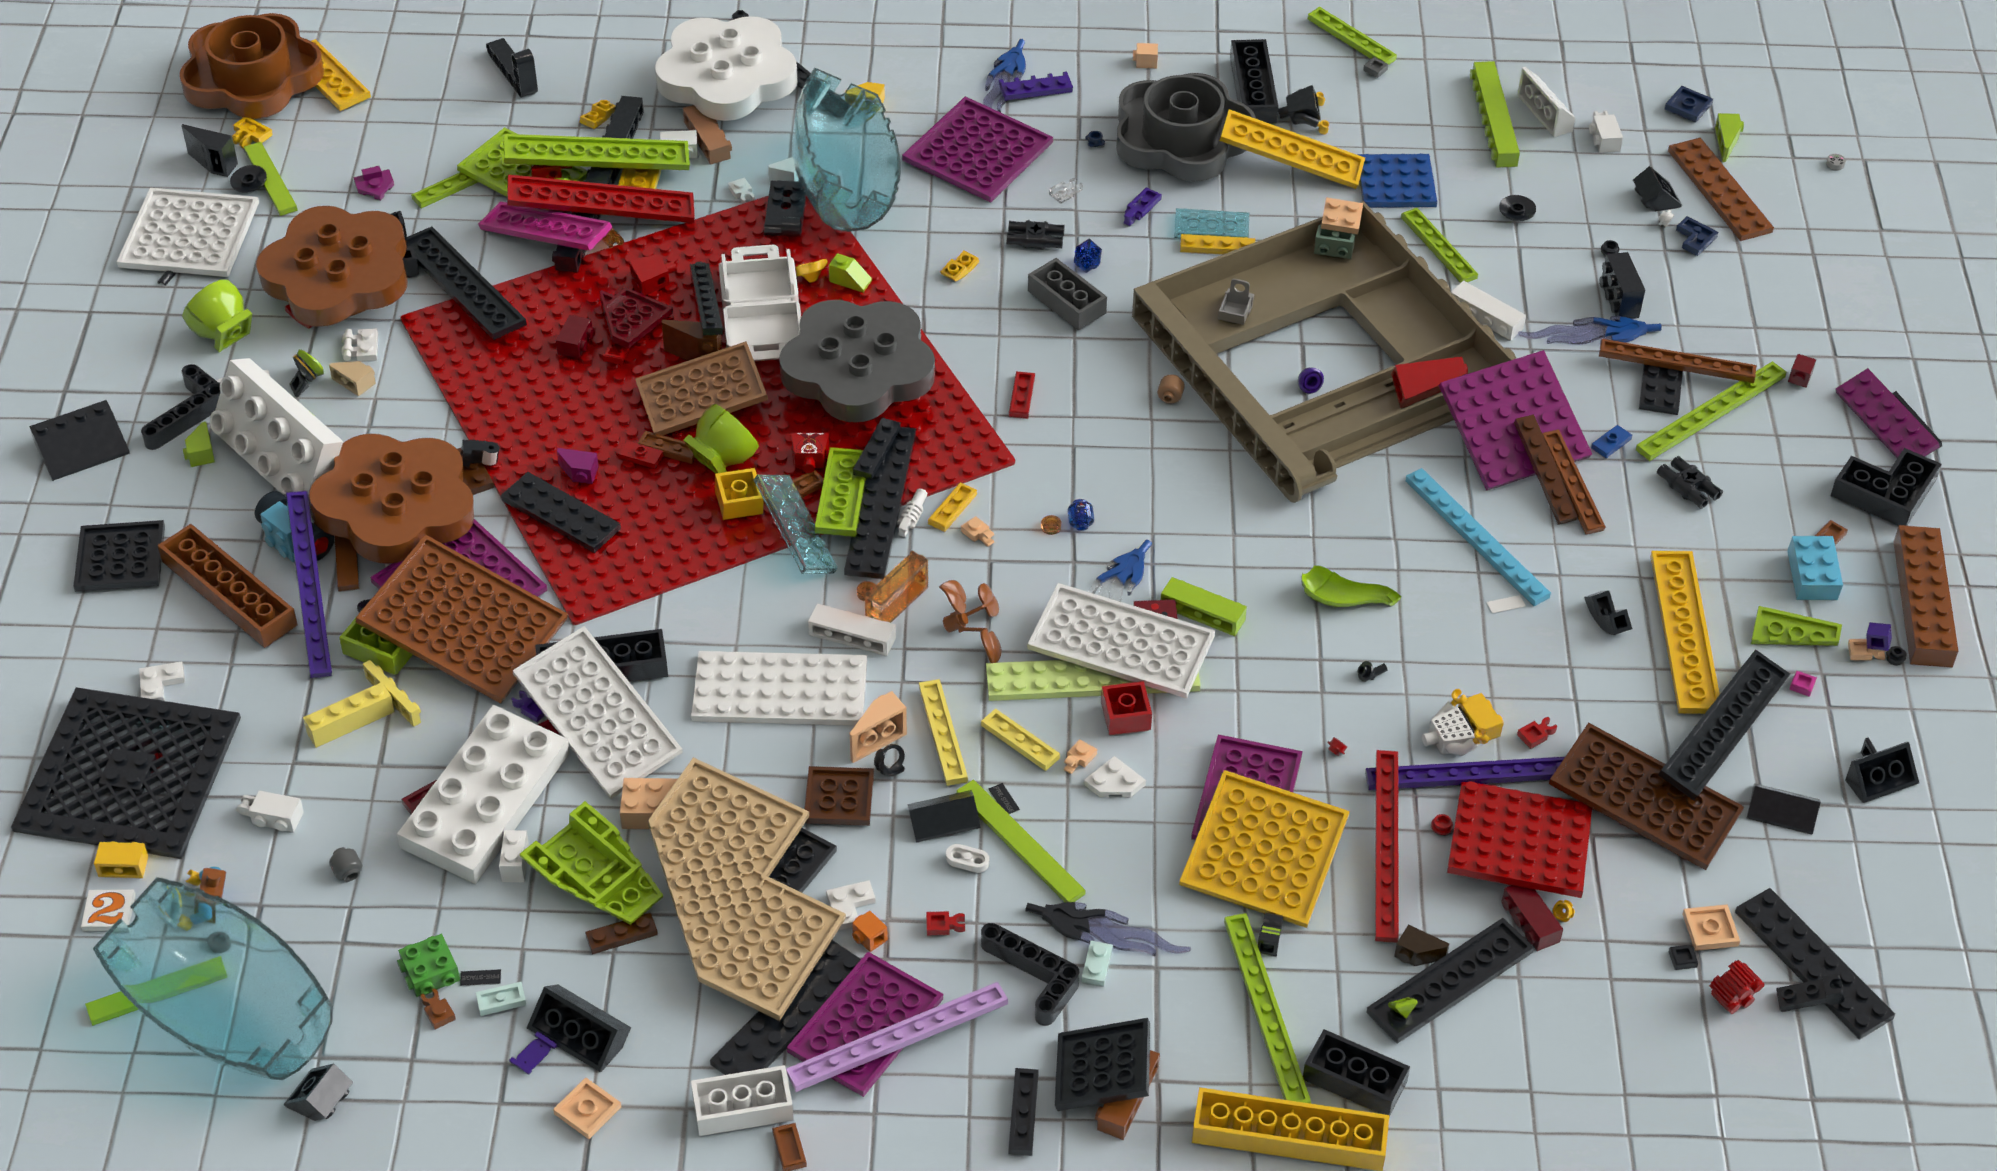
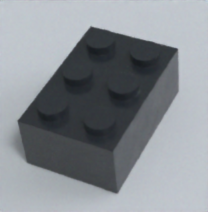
M1629 253L1606 254L1605 262L1602 264L1603 273L1599 278V284L1605 291L1606 300H1609L1611 312L1615 314L1617 321L1620 320V316L1631 319L1639 318L1645 288Z

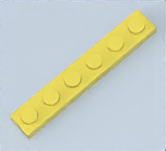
M940 679L919 682V690L946 786L968 782V776Z

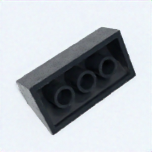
M559 984L543 987L527 1025V1029L534 1033L538 1031L556 1043L557 1047L599 1072H602L621 1051L631 1030L630 1026Z

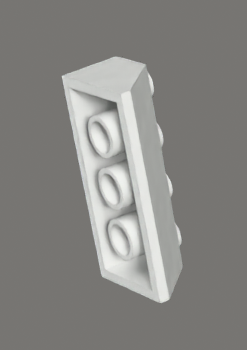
M1522 67L1517 96L1554 137L1573 132L1574 115L1536 74L1528 68Z

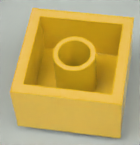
M755 468L715 474V492L723 520L763 514L764 498Z

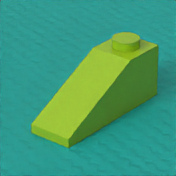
M1718 113L1715 131L1722 162L1727 161L1739 139L1740 132H1743L1744 122L1741 121L1740 114Z

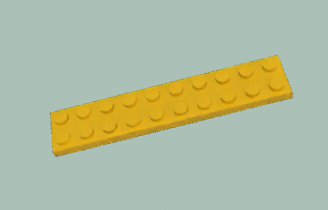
M1651 551L1650 558L1678 713L1705 714L1720 693L1693 552Z

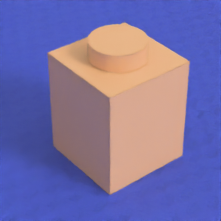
M1137 43V50H1133V61H1136V68L1157 69L1158 44Z

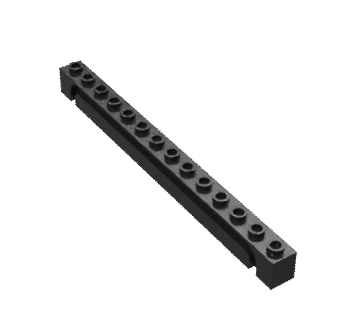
M621 96L620 101L616 103L615 112L611 114V122L607 124L606 133L602 138L633 139L638 128V121L641 120L644 113L643 98ZM591 167V169H588L587 178L583 182L614 185L621 168ZM581 212L571 213V215H577L598 220L602 215ZM557 245L556 251L552 253V262H555V270L578 272L581 258H584L587 250Z

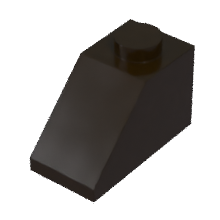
M1408 924L1396 943L1394 957L1413 966L1433 963L1448 954L1449 943Z

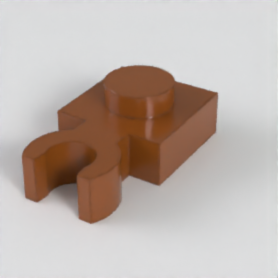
M434 988L432 990V998H426L424 994H421L423 1005L426 1006L424 1008L426 1016L434 1029H438L456 1020V1017L445 998L440 1000L439 993Z

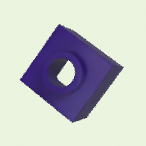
M1869 622L1866 633L1867 649L1889 651L1892 640L1891 624Z

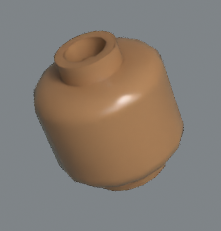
M1174 374L1164 376L1158 387V397L1166 403L1179 402L1185 388L1184 381Z

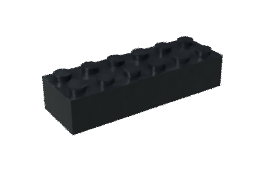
M1266 39L1231 40L1230 61L1237 101L1248 106L1254 112L1256 119L1269 124L1277 123L1279 106Z
M662 629L594 637L629 682L668 677ZM557 642L535 645L536 656Z

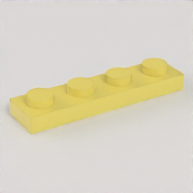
M371 660L363 663L366 679L373 686L382 682L392 697L393 706L413 727L420 724L419 714L421 710L415 702L412 703L408 699L405 691L399 690L391 677L387 678L379 665L376 666Z
M996 708L981 720L983 728L1044 771H1047L1060 759L1059 752Z

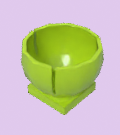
M218 280L204 287L188 302L182 314L184 322L191 331L199 337L215 340L214 348L218 352L223 351L250 334L252 313L248 308L244 310L243 297L237 287L229 280Z
M712 404L707 408L698 420L696 437L693 438L688 435L684 439V442L695 458L715 474L727 472L726 466L745 462L753 456L759 447L752 434L733 415L717 404Z

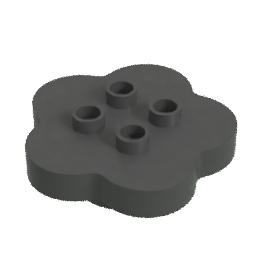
M1188 73L1168 76L1157 81H1138L1126 86L1119 95V124L1117 127L1116 151L1119 157L1131 166L1142 169H1164L1182 180L1204 181L1220 174L1229 157L1237 156L1247 151L1219 141L1228 110L1230 109L1255 119L1256 117L1248 106L1231 99L1226 86L1219 79L1211 75Z
M827 300L816 303L803 313L799 323L800 334L783 347L779 357L781 381L788 391L802 398L818 400L827 413L846 422L868 421L881 415L893 402H903L919 398L931 389L935 380V358L931 348L921 341V322L919 316L910 307L891 301L876 302L866 306H859L843 300Z

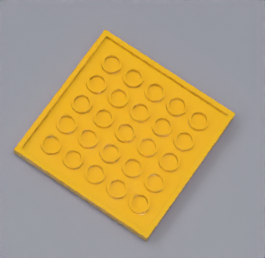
M1224 770L1180 878L1179 885L1264 914L1267 912L1282 915L1284 921L1307 928L1350 811Z

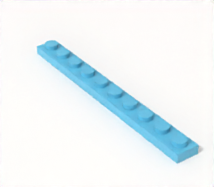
M1421 468L1406 475L1405 481L1533 606L1550 598L1551 592L1424 469Z

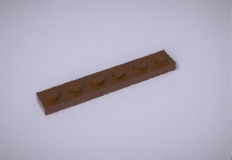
M1534 414L1516 418L1514 421L1515 427L1557 524L1576 521L1578 518L1577 512Z

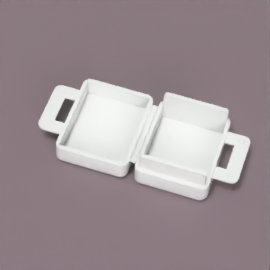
M776 245L736 247L731 250L732 261H725V254H721L722 262L719 264L726 346L728 348L747 341L754 361L779 359L783 347L800 334L801 310L794 259L790 255V249H786L787 257H779V249ZM768 254V258L743 259V256Z

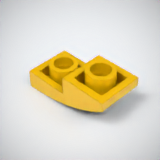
M600 100L592 104L590 112L580 116L579 123L595 129L611 117V114L615 112L616 105L608 100Z
M963 250L956 260L951 259L940 272L956 282L977 266L979 258Z

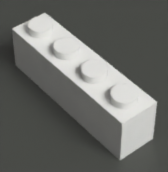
M1462 281L1451 291L1459 302L1464 301L1469 305L1472 315L1481 325H1488L1492 331L1511 341L1524 329L1525 314L1473 285Z
M821 604L816 605L808 621L809 635L885 656H888L896 639V624Z

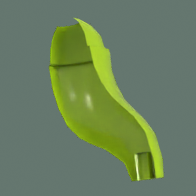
M1314 565L1308 573L1303 574L1302 572L1301 582L1305 594L1324 605L1352 607L1369 603H1384L1393 606L1401 599V596L1396 591L1387 586L1351 581L1323 566Z

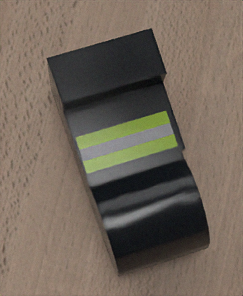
M1265 912L1258 938L1260 954L1277 957L1283 922L1282 915ZM1262 943L1274 945V947L1268 949Z

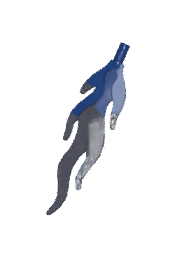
M1019 39L1016 47L1002 54L994 62L995 69L987 76L985 91L990 89L993 80H995L992 90L983 99V105L992 108L994 101L1002 94L998 83L999 79H1003L1004 83L1013 82V73L1017 70L1016 77L1021 81L1026 70V61L1022 53L1025 40ZM1003 95L997 102L998 112H1001L1002 106L1008 101L1004 100Z
M1611 316L1610 320L1587 317L1573 320V326L1553 325L1537 332L1519 331L1518 335L1529 339H1539L1554 335L1547 339V344L1555 342L1587 344L1599 339L1626 343L1645 335L1646 332L1661 331L1662 326L1661 323L1646 324L1645 322L1621 316Z

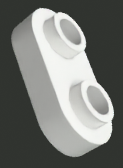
M953 844L946 850V861L953 867L975 873L984 872L989 867V855L983 850L961 844Z

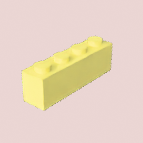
M381 682L303 717L307 735L317 748L394 713V707L390 693Z

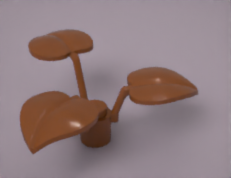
M949 580L941 584L939 588L946 594L951 606L955 610V612L943 618V625L946 631L949 633L956 630L959 633L963 631L980 632L981 640L990 663H998L1002 649L993 631L988 632L987 628L965 627L968 624L967 616L984 608L989 617L998 615L999 604L991 588L985 583L978 586V596L982 605L964 613L966 610V594L961 584L956 580Z

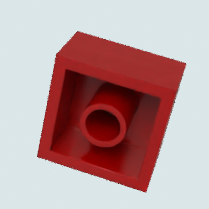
M1144 681L1102 686L1101 705L1109 735L1151 730L1152 711Z

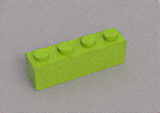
M1171 577L1161 592V600L1175 599L1177 614L1232 636H1236L1246 620L1247 606L1174 577Z

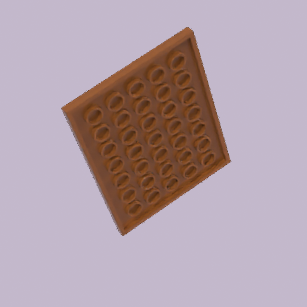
M425 535L357 615L355 622L501 704L519 682L513 675V670L536 656L535 645L550 642L567 620L568 613Z

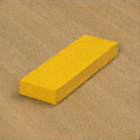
M960 482L930 516L928 525L946 532L976 497L977 490Z

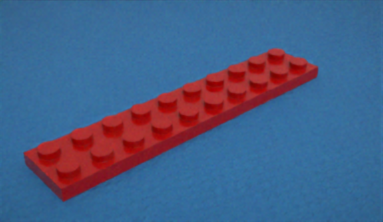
M509 174L507 177L508 206L694 223L695 219L693 192Z

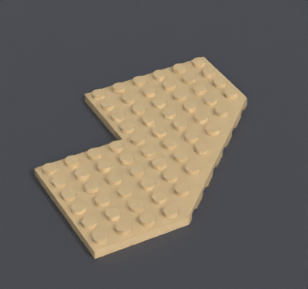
M693 757L649 818L648 825L699 982L780 1021L843 924L846 914L769 877L809 818V811Z

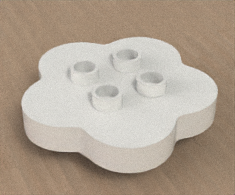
M741 17L728 22L713 18L687 20L674 29L671 35L672 48L662 54L655 65L657 88L662 96L674 102L693 104L703 115L723 121L745 117L762 102L778 100L789 95L797 85V64L794 55L782 47L779 27L772 21L761 17Z

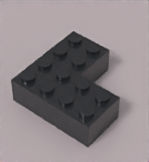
M1904 448L1891 469L1886 471L1851 455L1836 477L1830 496L1898 526H1907L1936 482L1942 464Z

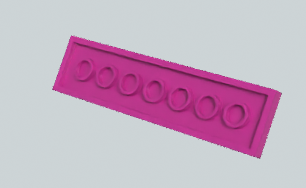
M501 201L478 223L481 230L588 251L593 249L612 229L609 221L539 208L508 206L507 202Z

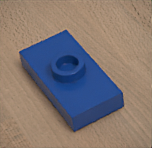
M1616 425L1594 441L1591 449L1608 458L1632 440V434Z

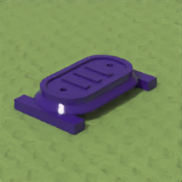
M538 1031L534 1034L538 1039L533 1040L516 1059L514 1057L509 1059V1062L528 1075L548 1055L551 1048L555 1049L557 1047L556 1043Z

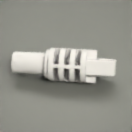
M917 489L912 500L907 502L897 524H900L898 529L899 536L906 537L910 528H915L923 512L922 505L927 497L925 490Z

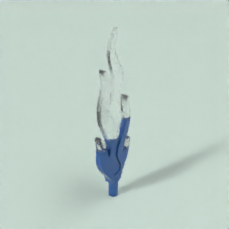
M1146 539L1138 549L1135 548L1131 552L1120 555L1107 564V571L1095 579L1088 592L1095 594L1101 586L1097 595L1121 602L1125 583L1129 578H1132L1127 589V595L1130 596L1143 578L1145 553L1151 547L1152 542Z

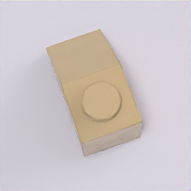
M360 361L338 362L329 365L331 378L357 396H360L376 384L375 372L372 367Z

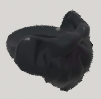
M889 744L884 749H879L874 757L876 770L887 776H894L904 772L905 767L902 765L905 759L904 750L897 744ZM895 748L899 753V758L896 763L888 768L884 764L885 754L889 749Z

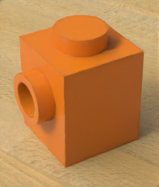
M870 910L863 915H859L852 922V936L858 944H862L869 952H872L888 940L887 926Z

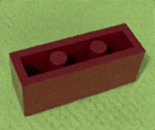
M1513 885L1504 888L1501 900L1504 909L1509 911L1515 925L1521 928L1526 940L1533 945L1536 951L1560 943L1563 928L1535 889Z

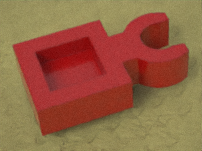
M1545 717L1539 725L1533 721L1518 729L1517 736L1532 749L1548 739V735H1553L1557 730V725L1547 726L1550 718Z
M949 911L926 912L927 936L950 935V930L965 932V924L958 923L965 922V914L958 913L949 917Z

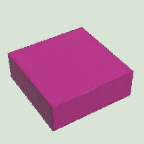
M1796 671L1789 690L1810 697L1817 677Z

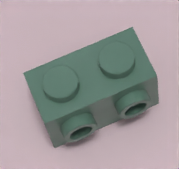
M1318 225L1314 254L1351 259L1355 234L1321 229V225Z

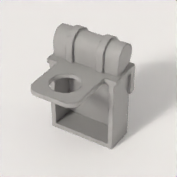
M1239 279L1231 280L1230 289L1228 288L1225 291V296L1219 309V320L1244 325L1248 314L1251 312L1255 295L1249 293V282ZM1242 284L1245 290L1238 291L1235 285Z

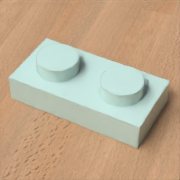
M1090 941L1081 983L1104 987L1113 951L1112 944Z
M522 982L476 992L481 1016L526 1006Z

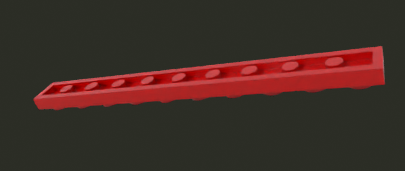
M1376 750L1375 941L1397 943L1399 939L1398 751Z

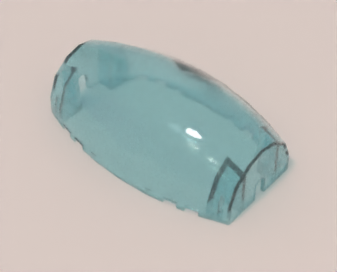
M814 67L801 90L796 107L792 136V154L795 170L806 196L824 223L833 229L846 232L868 229L884 218L892 207L896 198L895 195L899 189L897 185L900 182L901 167L895 132L889 128L891 121L890 118H885L884 116L886 109L878 94L852 83L845 93L841 95L836 94L835 90L840 84L841 78Z
M156 877L130 906L135 913L133 922L126 925L119 918L93 947L95 954L113 982L128 1000L151 1022L190 1050L218 1064L243 1073L273 1080L288 1078L300 1071L314 1057L324 1043L332 1024L333 1006L316 977L294 950L254 916L218 896L214 897L205 893L204 890L199 888L193 889L180 882Z

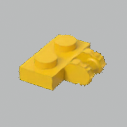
M243 117L233 124L234 131H236L232 135L233 143L239 144L243 149L244 146L251 145L252 141L263 143L273 135L272 129L251 118Z

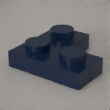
M1688 216L1676 228V231L1688 237L1683 242L1682 249L1696 256L1702 253L1718 237L1719 233Z

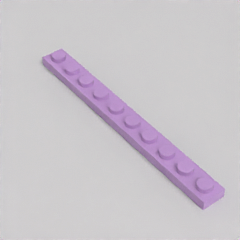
M993 983L786 1068L787 1076L795 1091H800L1008 1004V998L999 983Z

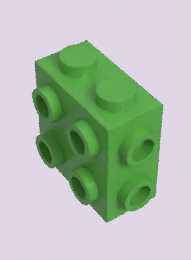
M442 933L398 950L400 959L397 960L398 967L401 973H406L407 977H404L409 990H414L416 997L421 996V994H430L434 988L437 990L460 981L458 967Z

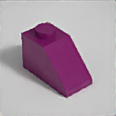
M558 448L559 466L573 482L593 484L598 470L597 453Z

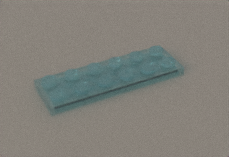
M757 474L754 482L801 574H834L838 567L821 535L815 533V523L790 475Z

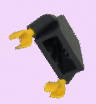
M1310 85L1287 95V106L1278 108L1280 119L1290 116L1292 123L1295 125L1308 124L1315 128L1319 127L1318 131L1321 134L1325 135L1328 133L1329 122L1327 120L1319 122L1321 120L1319 106H1323L1325 103L1322 92L1316 93L1313 85Z

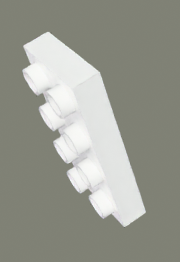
M250 358L229 361L226 375L220 382V396L216 410L212 412L210 417V428L283 495L286 496V492L307 491L310 507V489L320 476L335 467L334 459L339 456L343 441Z
M492 705L397 833L399 847L476 884L501 850L504 830L516 829L569 755L568 739L496 705Z

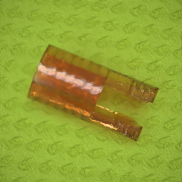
M613 228L601 239L609 248H612L615 242L619 246L624 243V239Z

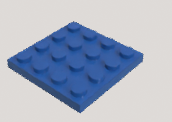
M1357 154L1365 157L1360 176L1362 200L1369 208L1437 207L1438 201L1429 154Z

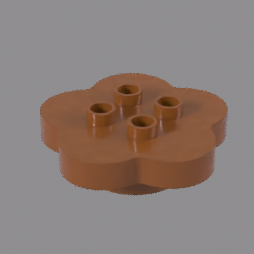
M276 13L237 16L223 22L201 27L191 35L188 41L191 58L180 70L183 93L189 103L207 109L227 108L240 117L251 119L265 118L280 112L287 106L294 94L313 88L322 80L324 75V66L319 47L312 41L300 37L299 27L292 18Z
M334 206L309 208L295 216L288 225L285 237L264 248L256 261V268L263 290L275 299L289 302L291 311L296 319L310 326L333 325L365 310L388 306L396 302L404 294L408 284L402 260L407 249L402 224L395 216L382 211H366L351 214L344 209Z
M362 434L352 437L342 444L339 456L334 459L335 467L320 476L310 489L311 517L317 527L328 534L348 538L359 555L377 563L389 564L404 561L425 535L440 543L454 541L465 535L474 522L473 494L463 482L462 456L452 444L436 438H418L401 442L382 434Z

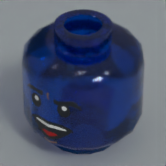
M1085 499L1074 500L1069 505L1067 512L1070 526L1079 531L1087 530L1095 521L1093 505Z

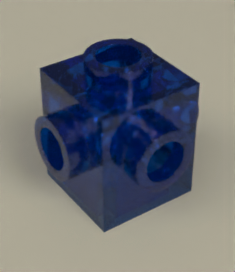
M1089 238L1076 246L1074 263L1086 273L1096 269L1101 263L1102 249Z

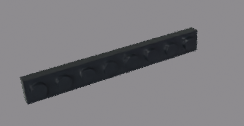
M696 262L695 264H690V273L703 336L723 335V327L709 263Z

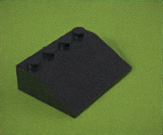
M107 400L29 426L35 446L52 481L130 454Z

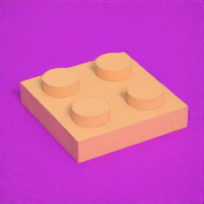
M1326 197L1321 229L1358 234L1363 203Z
M1728 904L1686 908L1683 910L1682 915L1694 951L1739 946L1740 939Z
M584 1078L553 1111L554 1115L587 1139H590L621 1108V1102L588 1078Z

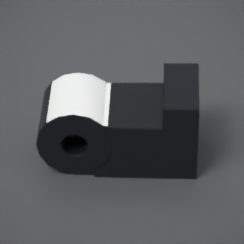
M462 440L460 454L463 466L470 467V463L496 464L500 450L499 445L488 441Z

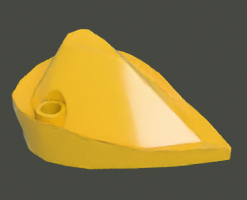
M827 259L796 266V276H803L810 283L816 281L821 270L828 263Z

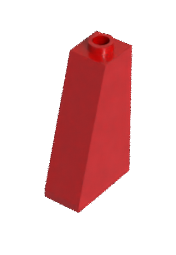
M1462 357L1395 365L1391 376L1400 408H1405L1440 393L1439 384L1441 382L1468 374V367L1466 363L1464 364Z

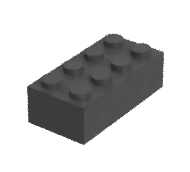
M1057 258L1028 274V292L1077 330L1082 329L1107 313V296Z

